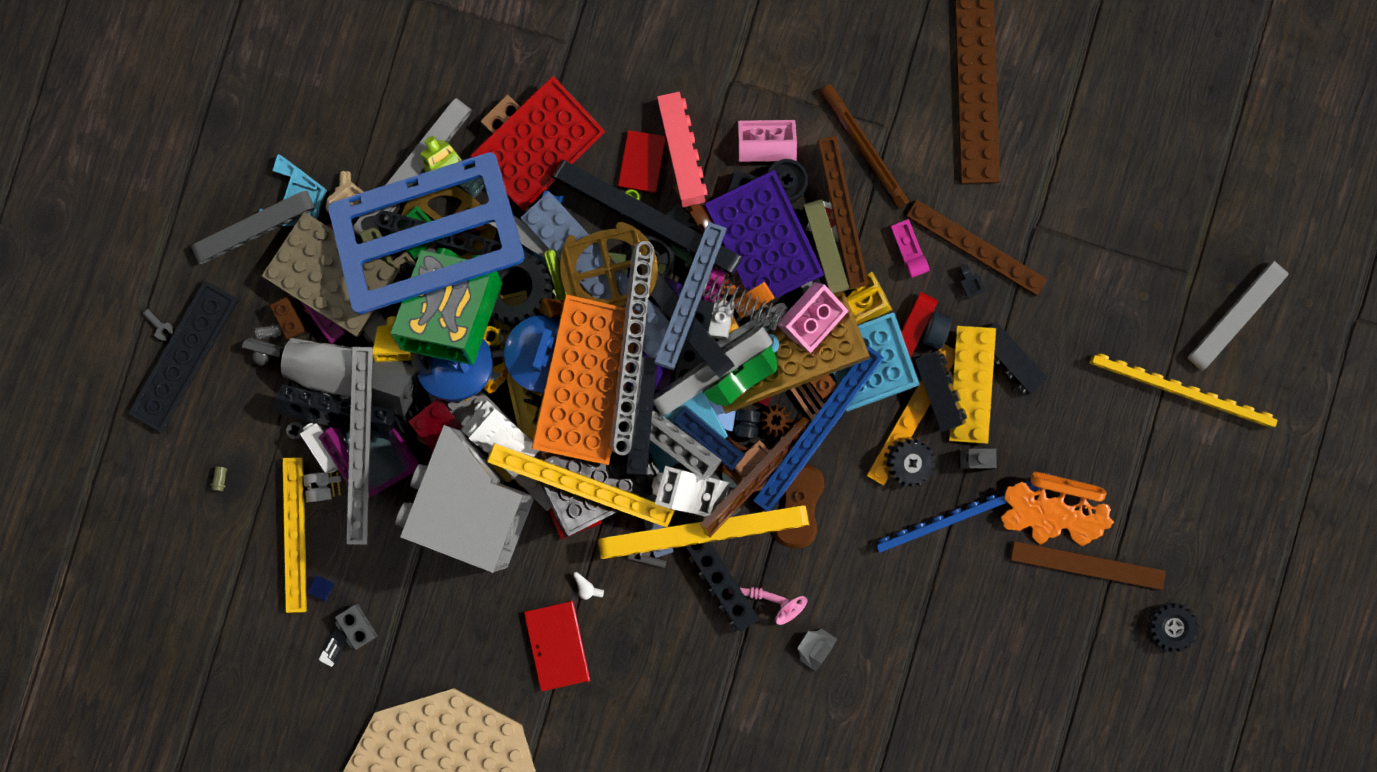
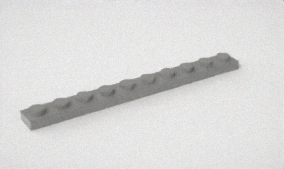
M372 347L352 348L347 544L367 545Z

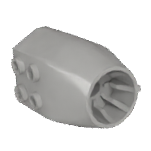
M290 338L282 354V376L309 389L321 391V394L338 396L339 394V398L351 400L353 347Z

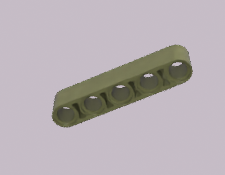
M820 199L804 204L829 290L833 294L849 290L823 200Z

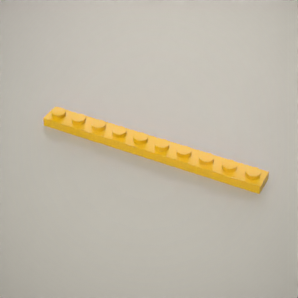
M1098 353V356H1092L1089 363L1269 428L1276 427L1278 421L1272 418L1273 415L1262 411L1260 414L1254 412L1255 408L1247 405H1243V407L1237 406L1236 402L1230 399L1220 400L1216 394L1207 392V394L1199 392L1200 389L1194 386H1189L1188 388L1181 386L1182 382L1177 380H1164V376L1157 373L1147 374L1145 369L1134 366V369L1130 368L1126 362L1116 360V362L1111 361L1109 356Z
M497 443L493 444L487 458L488 463L666 528L674 513V509L657 505L655 501Z

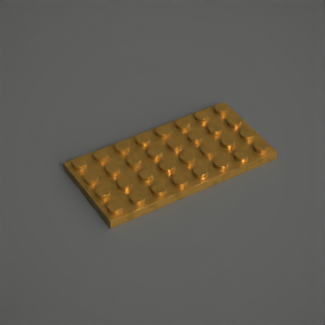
M844 291L834 295L848 312L811 353L791 340L779 326L774 331L771 328L766 331L768 334L775 335L779 341V348L775 352L777 369L775 373L746 390L730 405L722 406L725 414L871 359Z

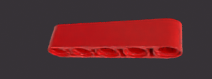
M920 292L901 331L910 358L938 302L937 299L923 292Z

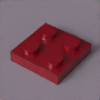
M437 398L408 420L432 452L436 447L444 425L457 430L462 428L445 404Z

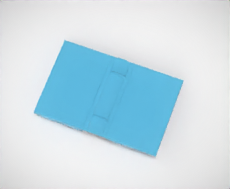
M701 391L670 413L664 415L666 419L680 428L673 420L686 405L724 438L728 437L709 400L703 393L704 391ZM650 440L649 451L659 472H663L665 466L672 467L680 463Z

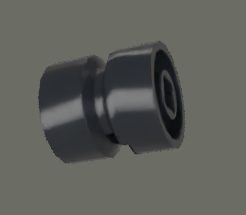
M737 409L735 420L738 424L734 425L733 436L757 439L759 428L756 424L760 421L761 412Z

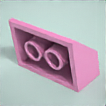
M795 120L738 121L739 162H771L782 159L796 161L797 136Z
M814 282L783 316L778 326L791 340L811 353L845 316L848 310L824 284Z

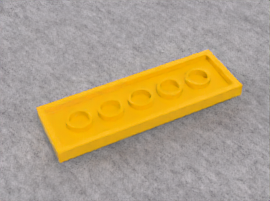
M957 326L953 387L954 390L959 392L961 398L959 404L961 408L965 409L967 419H965V424L950 429L949 441L988 444L996 328Z

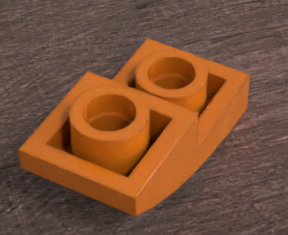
M765 282L743 295L739 311L751 293L752 296L745 315L749 312L758 296L759 299L754 311L761 307L765 299L766 304L775 298ZM741 296L734 299L733 302L736 304ZM744 309L738 313L741 318L744 317Z

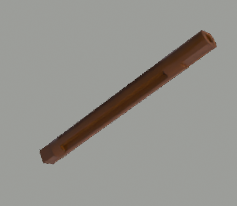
M831 84L825 86L820 92L899 209L910 202L833 86Z

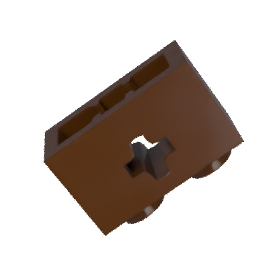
M285 297L270 305L287 340H290V338L297 339L309 333L291 298Z

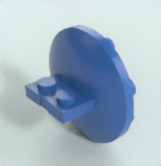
M545 315L533 316L520 322L509 334L504 349L506 367L511 377L523 388L537 393H544L560 319L550 318Z
M483 339L474 366L430 357L433 374L429 376L417 374L423 388L433 397L450 402L462 401L476 395L488 383L493 371V355L489 345Z

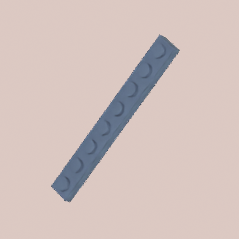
M710 222L706 226L656 357L655 364L671 370L675 368L725 236V227Z

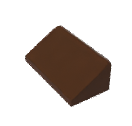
M542 298L539 312L550 318L560 319L564 301Z

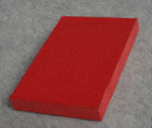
M628 130L618 187L656 193L666 140L665 136Z

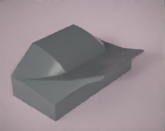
M821 628L818 631H808L797 648L800 653V661L814 671H817L837 639Z

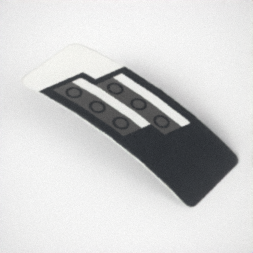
M338 628L335 629L319 658L320 661L331 667L334 665L346 642L347 635L344 631L341 632Z

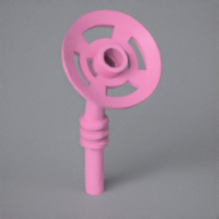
M754 587L751 589L740 588L744 596H749L751 599L753 597L755 599L759 598V600L763 598L781 604V609L775 618V622L778 625L791 621L807 604V598L804 596L790 600L764 591L763 588H760V590L758 588L754 589ZM729 589L728 594H733V591Z

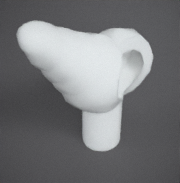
M574 572L573 575L578 585V595L580 598L587 600L592 595L603 597L604 590L594 588L584 577Z

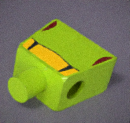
M434 136L428 137L424 141L427 149L420 153L425 173L462 161L447 142L443 140L437 142Z

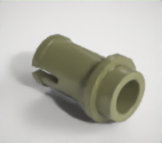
M215 467L213 483H210L212 486L211 490L223 491V488H226L224 483L227 468Z

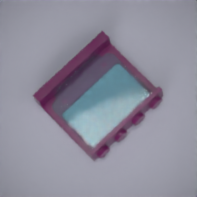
M395 425L389 440L370 436L369 498L413 474L418 466L417 459L411 454L406 442L397 432ZM331 427L325 430L318 438L348 484L350 431L340 428L333 429Z

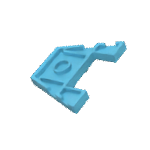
M278 154L273 171L291 177L284 200L307 190L316 208L308 214L318 220L327 189L285 157ZM300 217L283 226H295Z

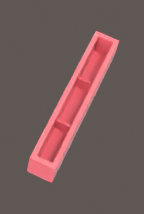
M680 92L657 96L682 207L705 203L704 196L708 194L706 185L701 184L700 178H703L701 166L697 167L696 163L699 160L697 149L693 150L692 146L695 143L694 134L689 132L688 126H691L690 117L685 115L684 109H687L686 100L681 98Z

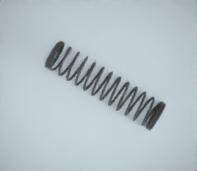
M718 276L716 277L712 287L706 295L704 289L703 297H706L710 293V300H713L717 296L716 302L720 303L724 299V307H726L731 302L730 310H733L737 306V313H740L744 309V317L748 316L751 312L750 319L753 320L758 315V324L761 323L765 318L764 326L767 327L772 321L771 330L773 331L778 326L784 313V308H780V306H778L774 315L766 324L769 312L773 305V303H771L767 312L759 321L762 309L766 302L765 299L756 315L752 318L755 306L759 299L758 296L749 312L745 315L752 293L750 294L749 298L747 299L746 303L740 311L739 306L746 290L743 291L741 297L739 298L735 306L732 308V303L739 286H737L731 299L725 305L726 297L728 295L729 289L732 286V283H730L724 296L718 302L721 289L725 283L724 279L717 293L714 295L713 298H711L714 286L719 278Z

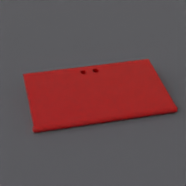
M573 600L524 612L541 692L581 682H589L590 676Z

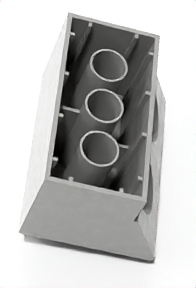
M444 425L429 465L419 464L414 472L410 487L418 489L414 503H403L395 525L404 528L400 536L401 538L493 573L508 568L534 498L526 492L505 485L506 481L491 463L487 462V456L478 445L468 439V436L463 431Z

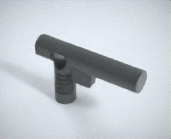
M651 551L639 553L641 559H636V554L628 555L630 560L665 568L667 562L650 557Z

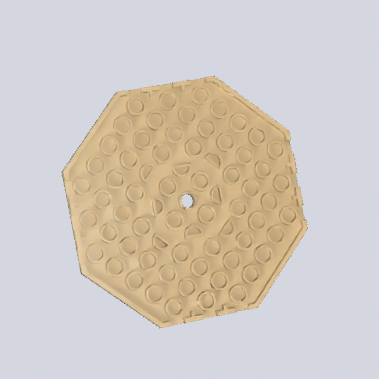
M452 688L375 712L343 772H536L521 723Z

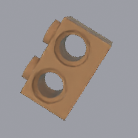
M507 95L481 120V123L489 132L494 133L496 130L493 129V124L497 121L504 123L510 117L506 115L509 108L517 110L520 106Z

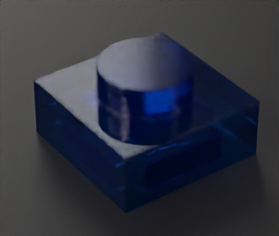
M316 575L308 593L327 601L335 583Z

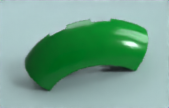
M769 346L742 364V366H739L710 385L703 393L711 402L717 405H730L753 385L775 373L777 359L773 349Z

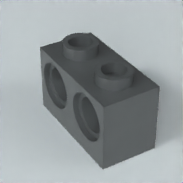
M358 604L335 617L338 629L341 632H345L348 645L351 648L354 647L355 650L378 637ZM348 614H351L355 619L353 625H349L346 622ZM357 631L364 633L365 638L363 641L356 639Z

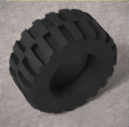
M524 252L525 258L522 263L497 271L502 285L510 275L518 272H524L532 279L531 294L522 304L516 306L505 304L501 297V289L499 291L491 316L499 322L515 327L527 318L543 315L539 312L542 298L554 299L555 296L552 293L554 286L550 273L547 270L548 268L539 259L527 252Z

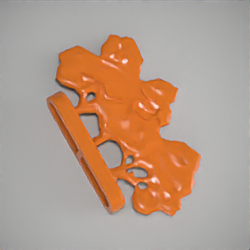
M1033 472L1031 477V483L1041 488L1036 492L1031 491L1027 484L1023 482L1007 488L1004 499L1013 508L1001 516L1004 527L1007 530L1020 531L1031 526L1033 528L1032 537L1039 545L1048 541L1050 537L1059 536L1061 529L1067 528L1072 540L1080 546H1084L1092 540L1103 536L1104 530L1111 528V525L1114 523L1109 517L1111 511L1109 505L1098 504L1092 507L1087 499L1103 501L1107 493L1106 490L1099 486L1041 472ZM1045 490L1060 492V497L1046 498ZM1066 494L1080 497V503L1074 506L1066 505L1063 500ZM1035 495H1039L1037 500H1034ZM1083 505H1085V509L1088 508V516H1085L1082 512Z

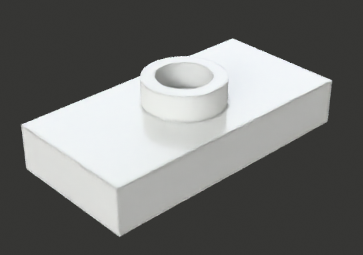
M715 300L709 327V334L713 338L728 340L734 309L730 310L731 302L724 307L723 300L720 303H717Z

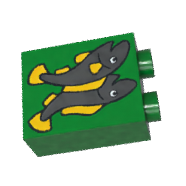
M437 248L435 253L421 251L411 278L467 259L458 258L455 252L445 248ZM495 271L402 301L391 330V335L400 350L474 366L502 286L498 272Z

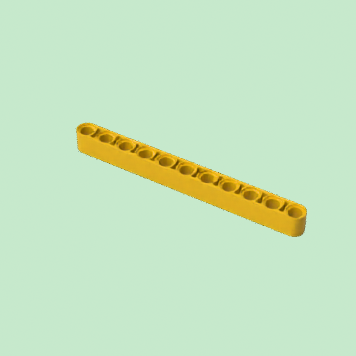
M798 506L730 517L711 538L704 534L701 527L702 522L601 538L598 539L601 559L804 527L809 525L806 506Z

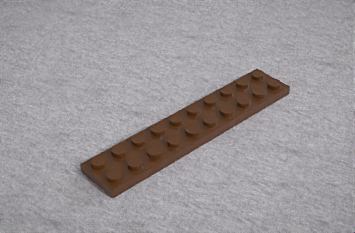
M955 0L961 184L999 183L994 0Z

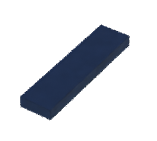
M686 405L674 418V423L720 458L721 462L729 469L733 470L745 456L744 453Z

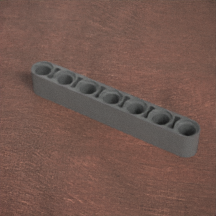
M302 191L191 245V249L198 264H204L301 217L304 212L308 214L316 208L308 191Z

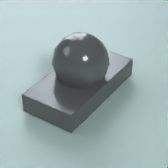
M252 338L244 340L242 345L243 348L254 350L252 359L259 366L267 365L271 360V355L280 357L284 351L282 346Z

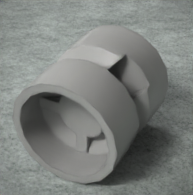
M328 473L303 475L304 486L308 488L305 491L306 502L332 499L331 490L327 487L330 483Z

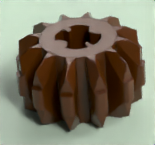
M775 404L774 411H772L770 406L767 407L770 414L764 411L761 413L767 417L766 419H760V422H766V425L761 427L762 430L767 427L770 428L767 431V435H770L772 430H774V437L778 436V430L781 435H785L783 427L790 430L791 427L785 423H792V419H786L791 413L783 414L786 407L783 406L778 411V404ZM776 415V418L778 416L781 418L779 426H776V424L772 425V416Z

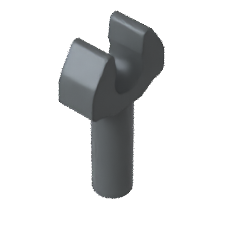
M149 309L143 313L156 328L154 336L157 339L167 341V338L162 333L164 329L174 334V328L171 323H161Z

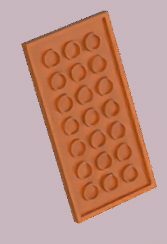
M565 295L532 449L609 465L612 452L610 439L626 308ZM632 310L633 313L636 314V315L640 312V311ZM635 323L631 324V326H630V331H631V333H633V334L637 333V331H638V326H637V324H635ZM634 343L628 345V351L631 354L634 351ZM631 362L627 363L625 366V369L628 373ZM626 383L623 385V390H624V391H625V388H626Z

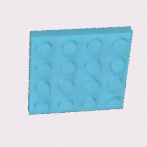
M894 312L858 325L866 348L870 346L885 358L846 409L847 412L920 385ZM853 365L833 373L837 385L841 383Z

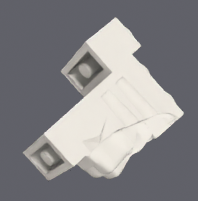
M488 400L485 402L480 401L474 408L476 412L471 417L468 415L461 422V425H463L461 430L468 436V439L479 445L488 454L494 443L532 457L539 452V450L532 449L533 441ZM507 470L514 478L518 475L516 472Z
M665 466L664 473L660 472L657 474V477H654L651 487L653 488V494L657 496L655 504L706 517L715 510L718 503L727 497L730 483L711 477L704 481L693 472Z

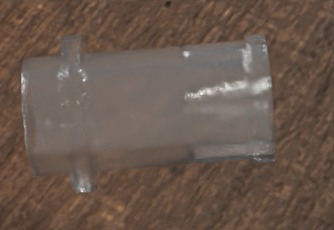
M272 323V326L255 328V334L258 340L269 337L278 338V336H281V328L279 324Z

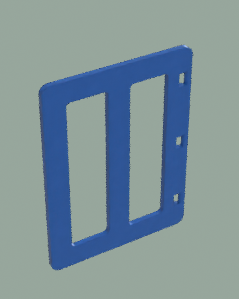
M485 153L332 202L328 208L351 306L356 314H364L520 264L525 258L498 160L494 153ZM475 163L476 167L465 170L464 166ZM483 178L489 198L487 204L357 244L351 222L353 218L464 182ZM418 181L419 185L408 188L407 184ZM361 199L360 204L351 206V202ZM491 222L496 223L502 244L500 250L375 290H368L362 267L365 262Z

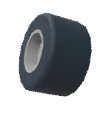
M933 312L924 331L923 344L941 349L949 334L951 317Z

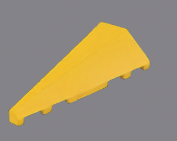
M870 272L867 277L869 286L855 288L846 297L857 325L892 311L890 303L873 272Z

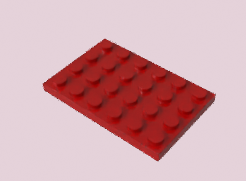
M551 76L470 156L473 158L489 152L494 153L498 160L507 195L525 211L555 181L551 175L560 160L562 159L573 164L605 131L554 76Z

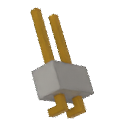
M331 473L329 482L332 485L333 496H335L333 483L338 484L340 496L339 482H341V476H338V473H336V476L332 477Z

